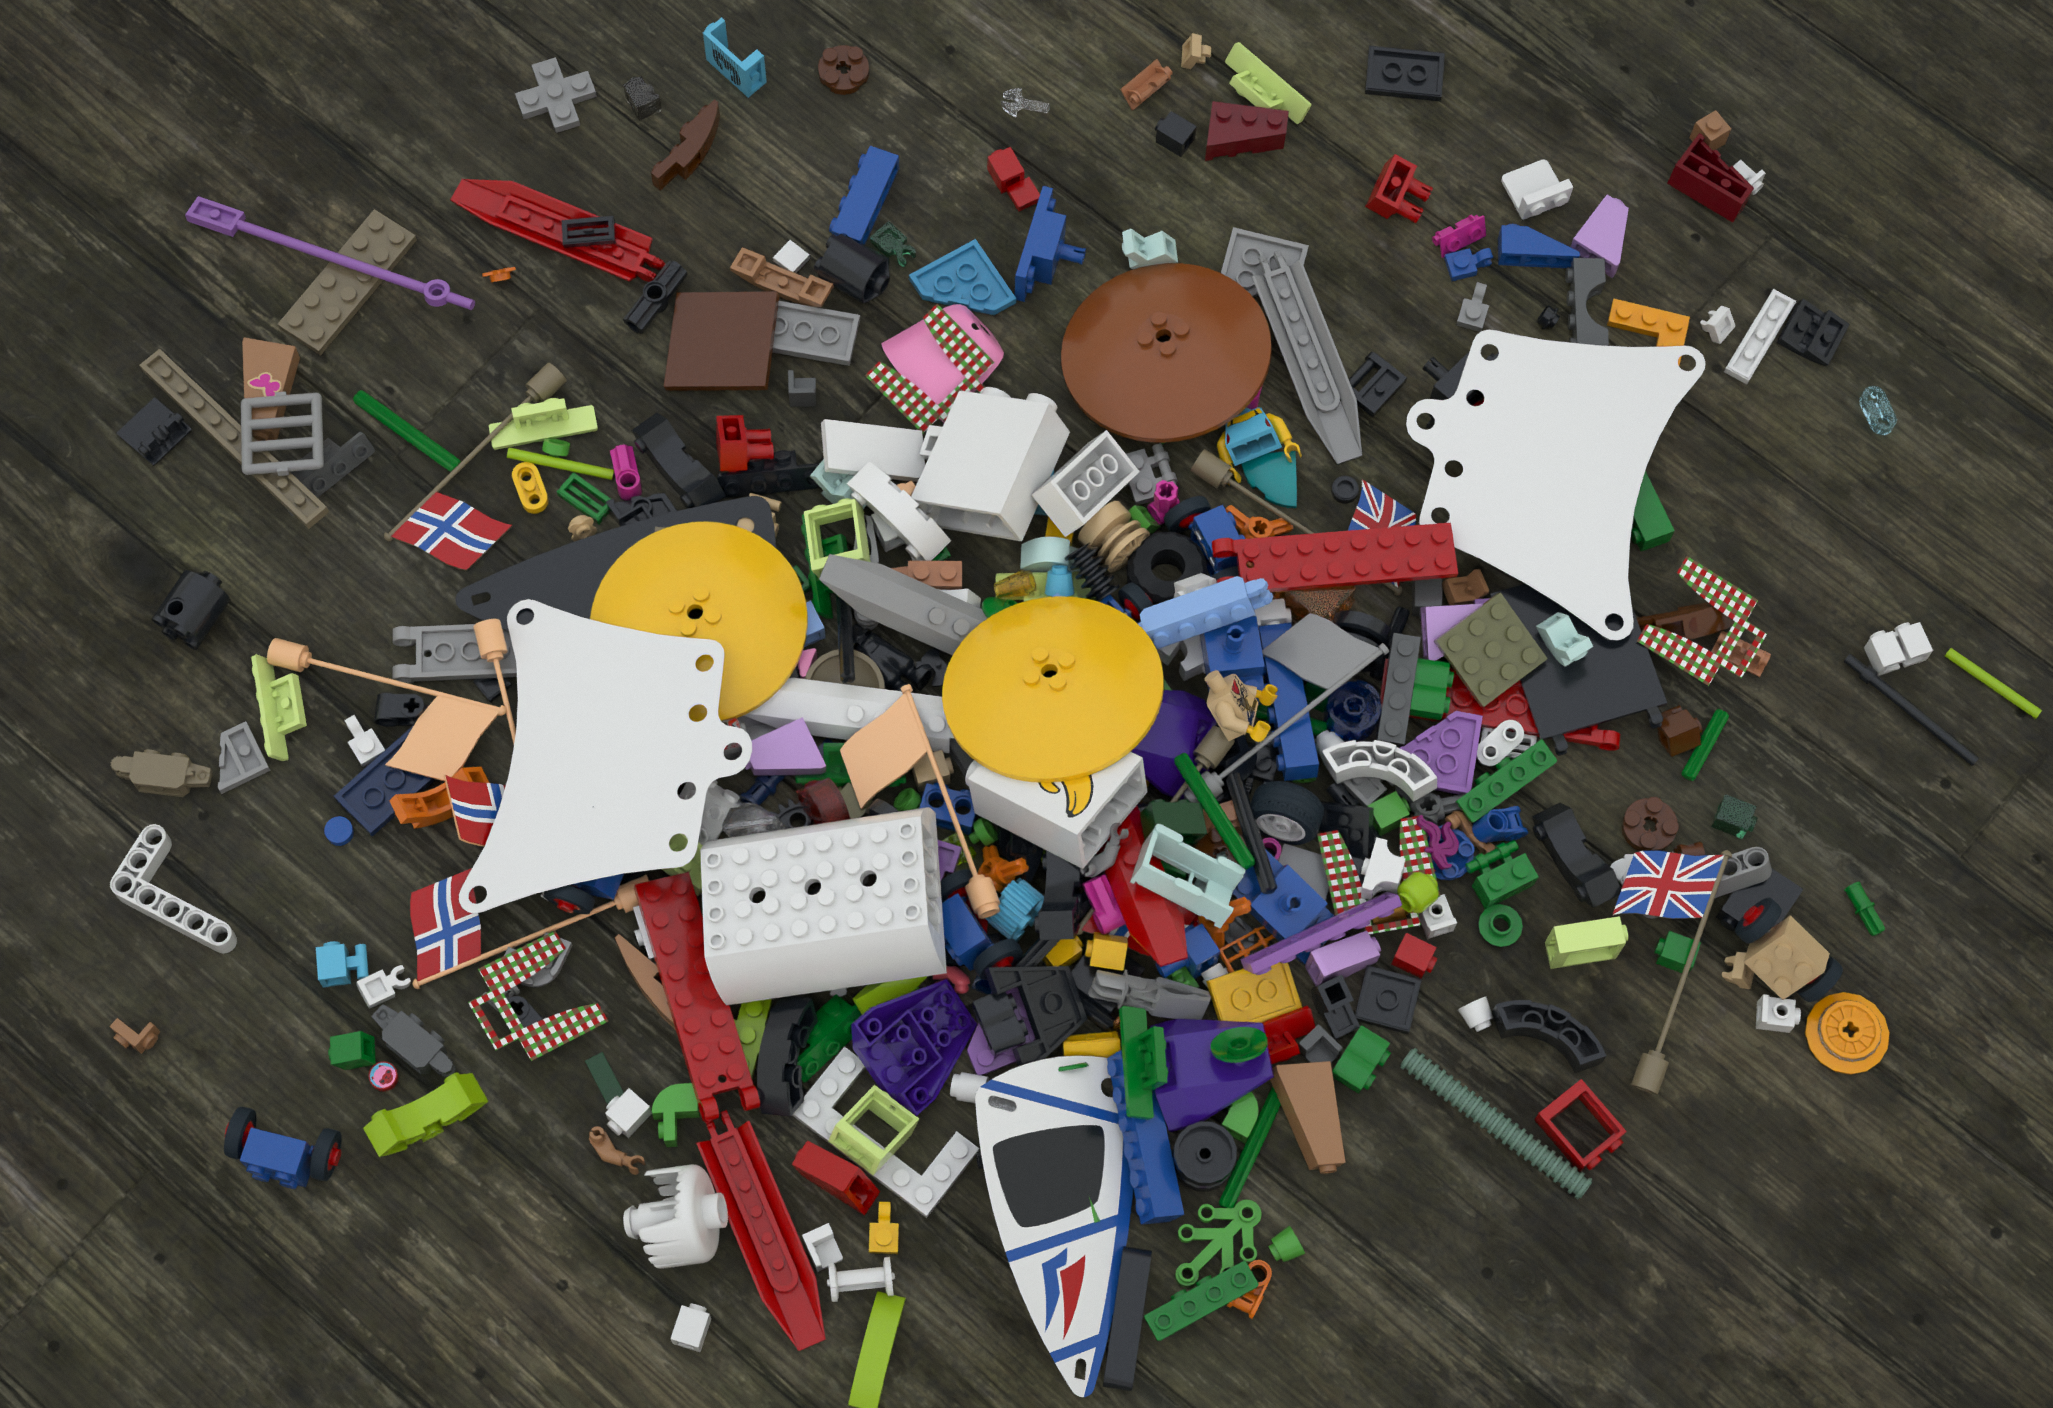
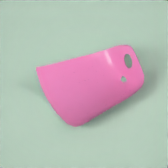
M955 304L945 307L943 310L994 361L977 379L982 384L999 365L1004 352L991 331L966 306ZM924 319L881 343L885 354L898 373L915 384L937 405L966 378L939 346ZM972 323H975L979 330L973 329ZM980 324L988 331L989 334H987L984 331ZM973 387L969 392L974 393L976 389Z

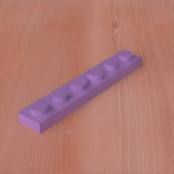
M1385 892L1241 959L1243 968L1253 974L1261 975L1270 971L1272 965L1294 960L1296 954L1300 952H1310L1320 948V943L1328 939L1337 940L1346 935L1345 932L1352 928L1360 929L1370 924L1369 920L1376 917H1387L1395 912V908L1402 906L1399 895Z

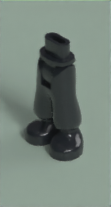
M857 623L852 626L854 650L867 655L876 663L883 675L886 689L901 691L902 686L910 684L904 682L900 676L906 677L914 685V687L912 686L913 691L911 693H916L915 687L921 691L927 685L934 673V668L929 664H923L916 668L913 659L909 655L895 648L870 629H863Z

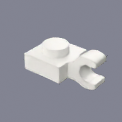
M355 715L344 720L354 736V739L348 741V744L362 767L370 764L385 751L373 729L371 728L364 732Z

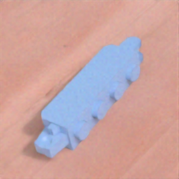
M1236 576L1145 608L1140 613L1141 622L1138 625L1147 633L1156 649H1160L1256 615L1255 609L1272 602L1273 594L1267 590L1269 585L1264 578L1245 583L1243 578Z

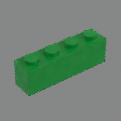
M1646 471L1634 509L1630 537L1632 542L1638 545L1641 552L1669 542L1675 532Z

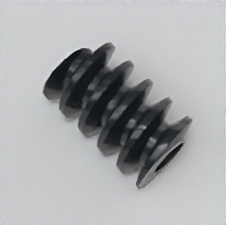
M1088 543L1070 553L1064 559L1066 561H1075L1070 567L1071 570L1080 569L1075 578L1076 580L1085 578L1081 588L1091 589L1086 595L1087 599L1096 597L1095 601H1099L1116 591L1120 586L1119 584H1109L1114 575H1104L1109 567L1108 565H1098L1103 560V556H1093L1098 547H1088Z

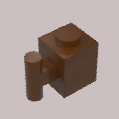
M1678 705L1661 712L1663 722L1662 726L1658 728V737L1671 757L1701 745V723L1696 717L1693 718L1687 709L1682 710L1681 706Z

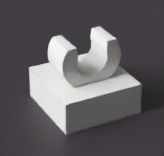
M1720 306L1717 311H1709L1710 319L1707 322L1704 320L1700 322L1702 329L1705 332H1709L1711 340L1719 344L1735 328L1730 308Z

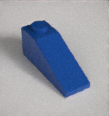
M1517 224L1502 225L1498 235V265L1570 268L1573 258L1580 257L1579 251L1527 226H1519Z

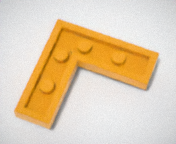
M1613 299L1607 326L1656 337V347L1684 346L1690 317ZM1679 357V359H1678V365H1679V366H1680L1681 357Z

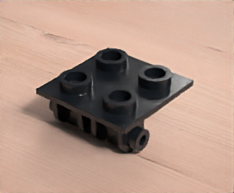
M154 397L116 434L155 466L192 429L183 422L184 419L179 413L176 412L174 414Z

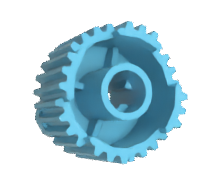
M1021 878L1017 879L1016 882L1012 880L1002 891V895L999 898L1000 912L985 918L990 925L1007 939H1014L1016 942L1025 933L1024 929L1027 925L1032 927L1035 924V916H1039L1038 912L1044 901V896Z

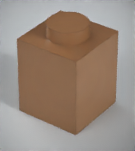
M1715 110L1695 123L1690 139L1694 141L1697 135L1701 133L1705 137L1704 142L1714 151L1725 145L1731 128Z

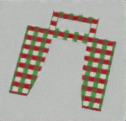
M938 304L923 319L944 353L966 377L939 405L903 375L880 361L865 375L918 430L922 431V434L939 417L944 422L946 421L947 413L951 410L959 391L969 392L974 387L981 394L985 387L977 379L994 363Z
M1686 556L1677 574L1704 600L1735 621L1716 654L1682 636L1646 624L1637 642L1707 686L1710 685L1720 666L1742 678L1767 633L1747 621L1758 600ZM1744 629L1756 635L1739 667L1727 661Z
M1419 816L1401 819L1400 857L1405 858L1403 880L1414 872L1430 874L1437 881L1431 854L1424 851L1429 846L1425 831L1417 825L1416 819ZM1339 831L1317 834L1335 916L1368 901L1361 898L1362 885L1350 852ZM1412 912L1410 913L1411 919L1372 925L1371 920H1369L1370 924L1364 928L1368 934H1375L1419 926L1421 923L1418 913Z
M556 931L478 969L490 992L468 1003L495 1050L519 1039L530 1060L533 1061L609 1022L599 1004L595 1003L555 1014L523 1028L503 992L533 976L566 949ZM490 1000H493L511 1031V1034L501 1039L496 1035L480 1005Z

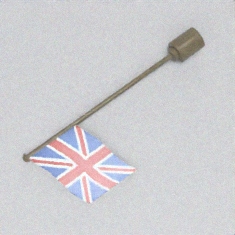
M1206 449L1202 451L1192 466L1190 472L1216 489L1220 485L1225 487L1228 483L1305 534L1314 533L1232 480L1233 473L1230 472L1232 466ZM1363 479L1361 480L1359 502L1348 531L1415 525L1416 514ZM1399 582L1382 583L1395 592L1394 595L1402 593V587L1399 586Z
M1728 850L1723 851L1721 855L1692 856L1665 851L1635 852L1613 915L1641 914L1668 919L1701 918L1655 1051L1649 1050L1648 1054H1641L1631 1086L1653 1095H1658L1669 1065V1062L1664 1060L1665 1055L1661 1053L1728 858H1732V853Z

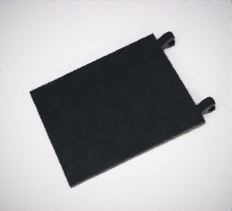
M1527 584L1490 593L1492 598L1501 592L1548 658L1520 679V683L1539 737L1542 740L1552 738L1556 755L1561 756L1567 753L1568 744L1563 734L1646 711L1652 729L1662 726L1663 717L1658 707L1667 705V700L1648 649L1637 642L1642 632L1633 608V629L1631 633L1624 639L1609 640L1560 604ZM1557 612L1568 615L1577 633L1589 637L1593 645L1592 648L1587 650L1588 653L1583 658L1573 661L1567 666H1563L1556 660L1536 628L1538 624ZM1612 613L1606 617L1605 624L1608 629L1618 631L1623 627L1624 621L1620 615Z

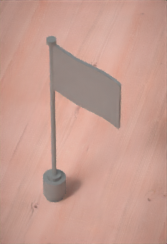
M1309 613L1262 650L1264 657L1279 662L1303 680L1324 688L1326 691L1219 775L1215 771L1210 774L1207 770L1202 773L1201 776L1214 797L1217 798L1223 793L1221 787L1224 785L1222 781L1224 777L1382 653L1386 655L1389 652L1386 645L1382 643L1376 647L1353 637L1331 621ZM1188 786L1183 796L1186 800H1190L1191 803H1199Z

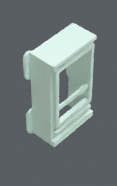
M1157 824L1142 845L1130 882L1133 884L1137 882V884L1187 910L1215 922L1214 926L1221 928L1233 912L1234 908L1229 906L1233 890L1243 878L1245 869L1223 856H1219L1217 860L1183 843L1181 834L1162 824ZM1152 855L1190 874L1188 881L1175 878L1150 865ZM1194 877L1206 883L1204 892L1192 884Z

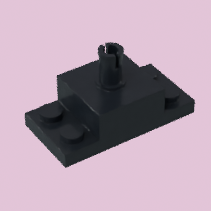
M1469 352L1450 370L1438 362L1435 357L1427 361L1423 371H1426L1437 381L1433 386L1430 399L1446 400L1455 394ZM1499 352L1496 355L1494 353L1490 354L1486 360H1495ZM1470 390L1466 395V400L1470 405H1473L1484 395L1479 390ZM1431 414L1429 415L1431 420L1426 425L1427 430L1431 429L1435 424L1434 417Z

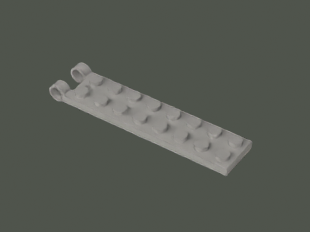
M475 624L399 626L393 628L394 645L408 647L416 643V665L399 664L393 666V680L412 684L414 681L497 678L494 663L488 662L487 659H482L480 656L473 628ZM502 629L508 650L503 655L504 658L499 661L502 676L517 677L516 659L509 631ZM426 652L432 653L430 657L424 656Z

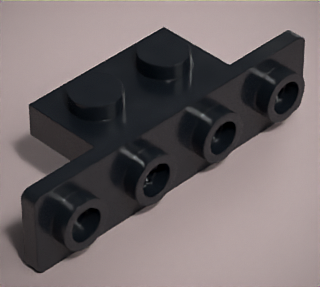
M780 450L774 452V458L771 460H750L747 462V470L717 474V480L726 495L724 498L748 496L750 493L758 495L815 489L821 487L810 475L820 463L797 465L795 450Z

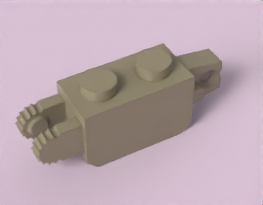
M150 749L144 750V752L134 751L133 757L117 756L110 762V766L119 778L131 780L139 792L184 797L190 793V788L210 787L213 773L211 768L193 764L185 754L171 753V755H162L160 752Z

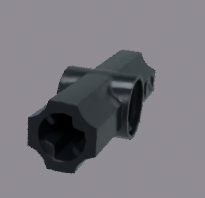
M668 261L655 279L644 286L643 294L624 317V323L637 334H643L657 314L666 310L668 300L688 276L687 271L679 263ZM654 295L661 296L658 299H651V297Z

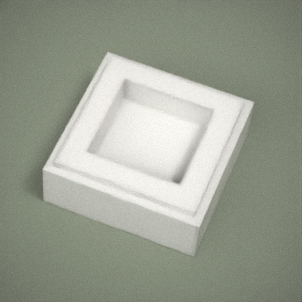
M789 240L773 257V262L783 269L797 273L809 261L810 254Z

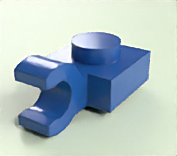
M1470 248L1445 254L1444 260L1451 281L1476 276L1477 268L1492 265L1491 259H1493L1490 248L1482 249L1472 255Z

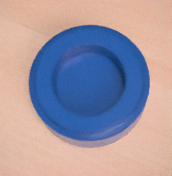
M341 816L330 819L324 828L328 841L336 846L347 844L354 835L351 822Z

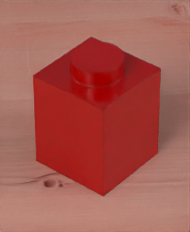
M1011 147L1004 150H996L987 157V170L1001 194L1006 192L1008 186L1024 179L1025 171Z
M1406 933L1391 965L1422 979L1425 971L1431 973L1438 959L1433 956L1437 947Z

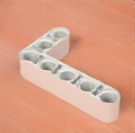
M152 824L145 827L111 879L110 888L122 903L216 952L223 954L232 951L236 947L237 937L227 923L149 883L170 851L172 841L160 825ZM162 836L158 844H150L154 837ZM140 860H147L144 867L135 868ZM132 883L128 891L120 892L124 884ZM156 896L153 903L149 905L144 904L147 897ZM180 908L176 916L168 917L171 909ZM196 921H204L201 928L197 930L192 929V925ZM228 933L224 941L216 942L219 934Z

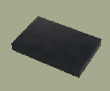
M1369 46L1365 94L1441 102L1445 53Z

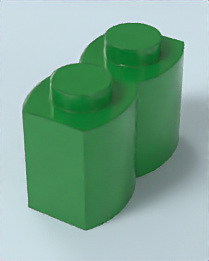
M1418 658L1409 715L1441 720L1443 713H1448L1450 697H1446L1447 687H1452L1454 672L1449 671L1450 663Z
M1361 1025L1332 1071L1333 1078L1358 1094L1362 1088L1368 1090L1376 1078V1075L1372 1074L1377 1064L1383 1067L1391 1054L1387 1050L1390 1043Z

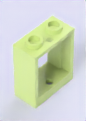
M841 499L836 504L828 506L817 505L811 510L804 511L811 570L818 578L828 556L824 557L820 525L853 517L858 549L835 555L870 562L864 512L861 505L855 499Z
M1620 916L1554 926L1545 941L1550 969L1616 959L1626 941H1628V931L1626 925L1621 924Z
M874 1085L835 1125L828 1142L874 1176L912 1135L919 1118L891 1098L888 1093ZM868 1109L899 1132L884 1150L852 1127Z

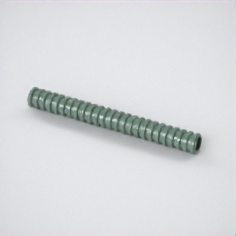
M1418 1049L1410 1050L1400 1064L1402 1070L1407 1069L1409 1075L1414 1074L1417 1081L1419 1079L1423 1081L1422 1085L1430 1086V1091H1437L1436 1095L1438 1097L1441 1095L1445 1097L1443 1099L1445 1102L1449 1100L1452 1107L1457 1106L1460 1113L1462 1111L1466 1113L1465 1117H1472V1122L1480 1123V1128L1483 1129L1485 1127L1488 1129L1487 1133H1493L1496 1140L1499 1138L1503 1140V1145L1507 1143L1511 1151L1515 1149L1518 1156L1520 1154L1524 1156L1523 1160H1530L1533 1167L1535 1165L1538 1166V1171L1546 1172V1177L1551 1176L1554 1178V1183L1557 1181L1561 1183L1560 1187H1566L1569 1194L1573 1192L1576 1199L1584 1195L1592 1184L1591 1177L1587 1179L1583 1171L1579 1173L1576 1166L1572 1168L1569 1161L1564 1162L1561 1155L1559 1157L1555 1155L1556 1151L1548 1150V1145H1541V1140L1537 1139L1536 1141L1533 1139L1534 1135L1525 1133L1527 1131L1525 1128L1522 1130L1518 1128V1123L1513 1124L1510 1117L1506 1119L1503 1112L1498 1113L1496 1107L1491 1108L1488 1101L1486 1103L1482 1101L1483 1097L1475 1096V1091H1468V1086L1465 1085L1463 1087L1460 1085L1461 1081H1455L1452 1074L1448 1076L1445 1069L1441 1071L1438 1064L1433 1065L1430 1058L1428 1060L1424 1058L1425 1054H1418Z

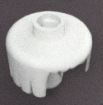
M691 1164L647 1171L644 1176L656 1177L653 1179L655 1184H669L658 1188L660 1195L673 1197L663 1199V1201L640 1204L638 1209L635 1206H631L625 1210L623 1221L627 1236L638 1239L640 1236L642 1242L654 1243L643 1246L646 1254L653 1255L648 1260L656 1268L700 1264L711 1260L718 1248L720 1228H725L728 1222L727 1205L723 1194L715 1193L710 1177L698 1165Z

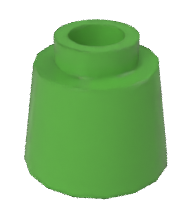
M1290 1226L1271 1239L1273 1244L1268 1246L1276 1261L1282 1259L1283 1262L1305 1254Z

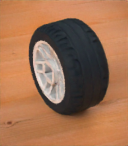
M1271 781L1258 786L1251 800V806L1261 835L1267 838H1274L1280 843L1289 845L1305 844L1317 836L1324 815V808L1318 797L1309 790L1289 782Z

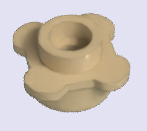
M580 515L571 520L568 530L572 532L571 538L574 542L596 534L597 529L593 526V518Z

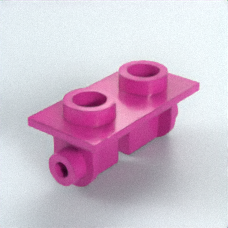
M1469 215L1467 218L1455 223L1456 229L1449 226L1435 232L1432 241L1435 246L1440 245L1441 257L1444 258L1445 254L1453 253L1485 237V217L1483 215L1480 217L1478 215Z

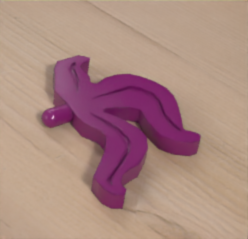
M1420 815L1416 819L1417 825L1430 836V847H1426L1424 851L1431 853L1432 859L1440 869H1449L1452 864L1447 863L1446 857L1456 854L1459 848L1458 839L1450 828L1451 822H1446L1440 831L1436 824L1426 821ZM1442 834L1444 842L1439 844L1440 836Z

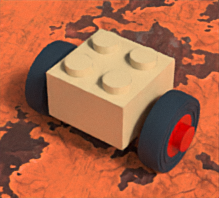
M1771 898L1759 901L1746 911L1735 929L1737 936L1749 944L1744 963L1782 1000L1796 991L1807 1002L1818 1000L1837 983L1843 972L1842 966L1837 960L1829 956L1830 953L1791 915L1773 927L1781 915V907Z

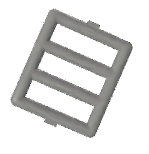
M285 391L275 392V396L242 399L241 456L243 474L277 473L278 476H286L291 471L316 470L324 466L321 394L287 395ZM311 404V415L252 419V408ZM312 426V437L252 442V430ZM312 448L313 459L253 464L252 452Z

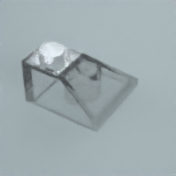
M742 803L739 807L730 808L722 824V830L730 838L787 829L776 815L754 803Z

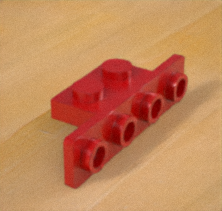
M1309 1006L1301 1007L1262 1022L1268 1040L1271 1064L1289 1060L1292 1056L1300 1054L1298 1044L1294 1039L1309 1034L1315 1028L1312 1011Z

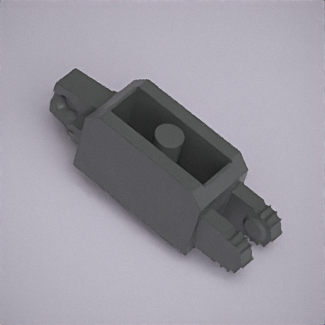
M382 1004L371 1016L383 1030L382 1040L386 1043V1046L420 1075L429 1074L433 1069L437 1074L442 1075V1078L446 1079L457 1071L453 1061L446 1055L447 1050L443 1045L445 1040L432 1030L428 1033L423 1029L424 1023L413 1013L408 1016L402 1010L398 1013Z

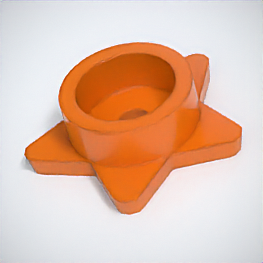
M503 268L482 273L483 277L489 276L490 282L510 279V271L516 270V268Z

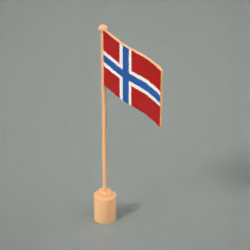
M488 619L476 623L473 628L481 658L494 663L514 743L516 728L499 661L504 658L503 655L508 650L500 620ZM444 775L459 840L485 847L506 786L493 783L467 782Z
M472 868L412 892L410 917L417 948V979L413 980V987L420 989V986L504 952L508 947H516L545 935L546 932L550 933L615 905L618 910L624 908L625 913L633 911V907L639 906L634 886L635 884L648 882L649 879L647 875L620 885L613 901L593 908L590 914L576 915L484 954H481L479 913L467 912L459 902L460 890ZM472 888L469 892V900L477 904L474 888Z

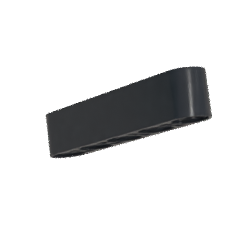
M1123 1246L1103 1387L1132 1391L1152 1250Z

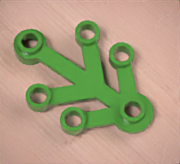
M1242 1200L1232 1209L1214 1208L1210 1204H1203L1198 1210V1218L1201 1222L1209 1223L1213 1219L1232 1221L1225 1228H1194L1190 1224H1184L1179 1228L1178 1238L1183 1243H1190L1193 1240H1212L1191 1263H1183L1177 1268L1175 1280L1179 1286L1183 1288L1194 1286L1199 1277L1198 1272L1220 1249H1222V1268L1219 1274L1233 1267V1236L1240 1229L1242 1230L1243 1244L1239 1252L1240 1260H1245L1249 1264L1256 1259L1257 1250L1253 1243V1227L1261 1219V1209L1256 1202ZM1209 1209L1212 1212V1216L1204 1218L1201 1211ZM1249 1209L1253 1215L1251 1218H1245L1242 1215V1211ZM1189 1229L1192 1232V1236L1184 1238L1181 1235V1231ZM1246 1249L1251 1250L1253 1257L1250 1259L1245 1258L1243 1251ZM1183 1270H1190L1193 1276L1190 1279H1185L1182 1276Z

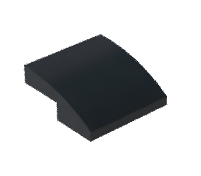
M1803 298L1795 306L1777 343L1812 362L1827 366L1850 324L1831 310L1822 312Z
M1084 955L1071 973L1078 992L1108 1014H1111L1118 1006L1116 1002L1093 998L1088 994L1097 970L1121 975L1127 970L1128 975L1141 977L1145 968L1128 955L1125 957L1123 971L1090 966V957Z

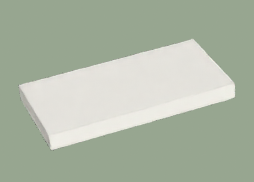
M824 419L821 422L825 472L856 475L870 461L891 479L918 482L925 467V458L919 455L923 444L922 431Z

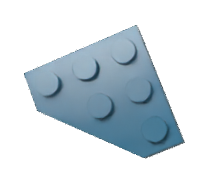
M976 239L909 275V281L922 300L949 306L961 304L969 310L990 315H996L1016 304V297Z

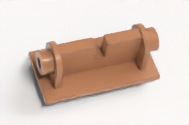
M1158 59L1153 61L1120 89L1131 110L1137 108L1171 79L1172 70L1167 66L1163 68Z
M1721 631L1711 651L1712 653H1717L1728 633ZM1739 639L1727 661L1739 667L1751 644ZM1758 649L1746 671L1760 677L1771 654L1765 650Z

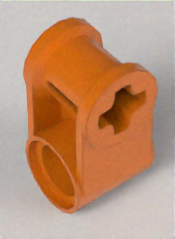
M1254 1260L1248 1266L1250 1270L1255 1268L1262 1269L1266 1279L1258 1282L1259 1285L1256 1289L1227 1304L1229 1308L1234 1306L1249 1314L1251 1319L1254 1318L1272 1275L1269 1264L1262 1260Z

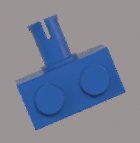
M1202 923L1196 927L1190 925L1185 928L1187 959L1160 967L1157 963L1155 964L1163 978H1167V976L1185 966L1192 977L1196 979L1201 976V973L1217 965L1220 950Z

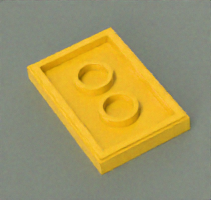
M1279 962L1272 965L1270 971L1261 975L1253 974L1242 968L1207 980L1206 983L1218 1021L1262 1023L1301 1008L1302 1005L1288 962Z

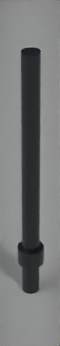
M1849 654L1843 661L1860 675L1859 678L1864 683H1870L1968 764L1973 766L1979 759L1968 748L1876 675L1878 672L1870 665L1866 667L1852 654Z

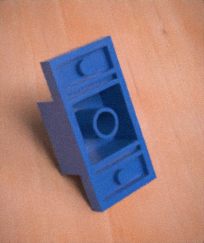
M1042 187L1015 275V297L1018 301L1025 302L1027 293L1032 294L1035 281L1052 285L1060 259L1082 265L1085 258L1086 248L1064 244L1066 215L1054 212L1056 199L1052 198L1053 188Z
M1251 616L1200 634L1206 676L1215 670H1218L1223 678L1236 674L1243 684L1255 686L1260 691L1264 689L1262 674L1265 666L1256 616ZM1256 698L1257 701L1259 702L1258 705H1263V704L1259 701V699Z
M1267 850L1266 853L1277 884L1275 892L1272 894H1263L1261 892L1253 866L1245 871L1243 878L1232 892V896L1235 899L1245 897L1251 901V911L1249 913L1278 941H1282L1334 917L1325 907L1328 903L1288 864L1283 866ZM1326 940V941L1320 943V944H1321V947H1322L1328 940ZM1300 952L1296 954V958L1305 965L1310 952Z

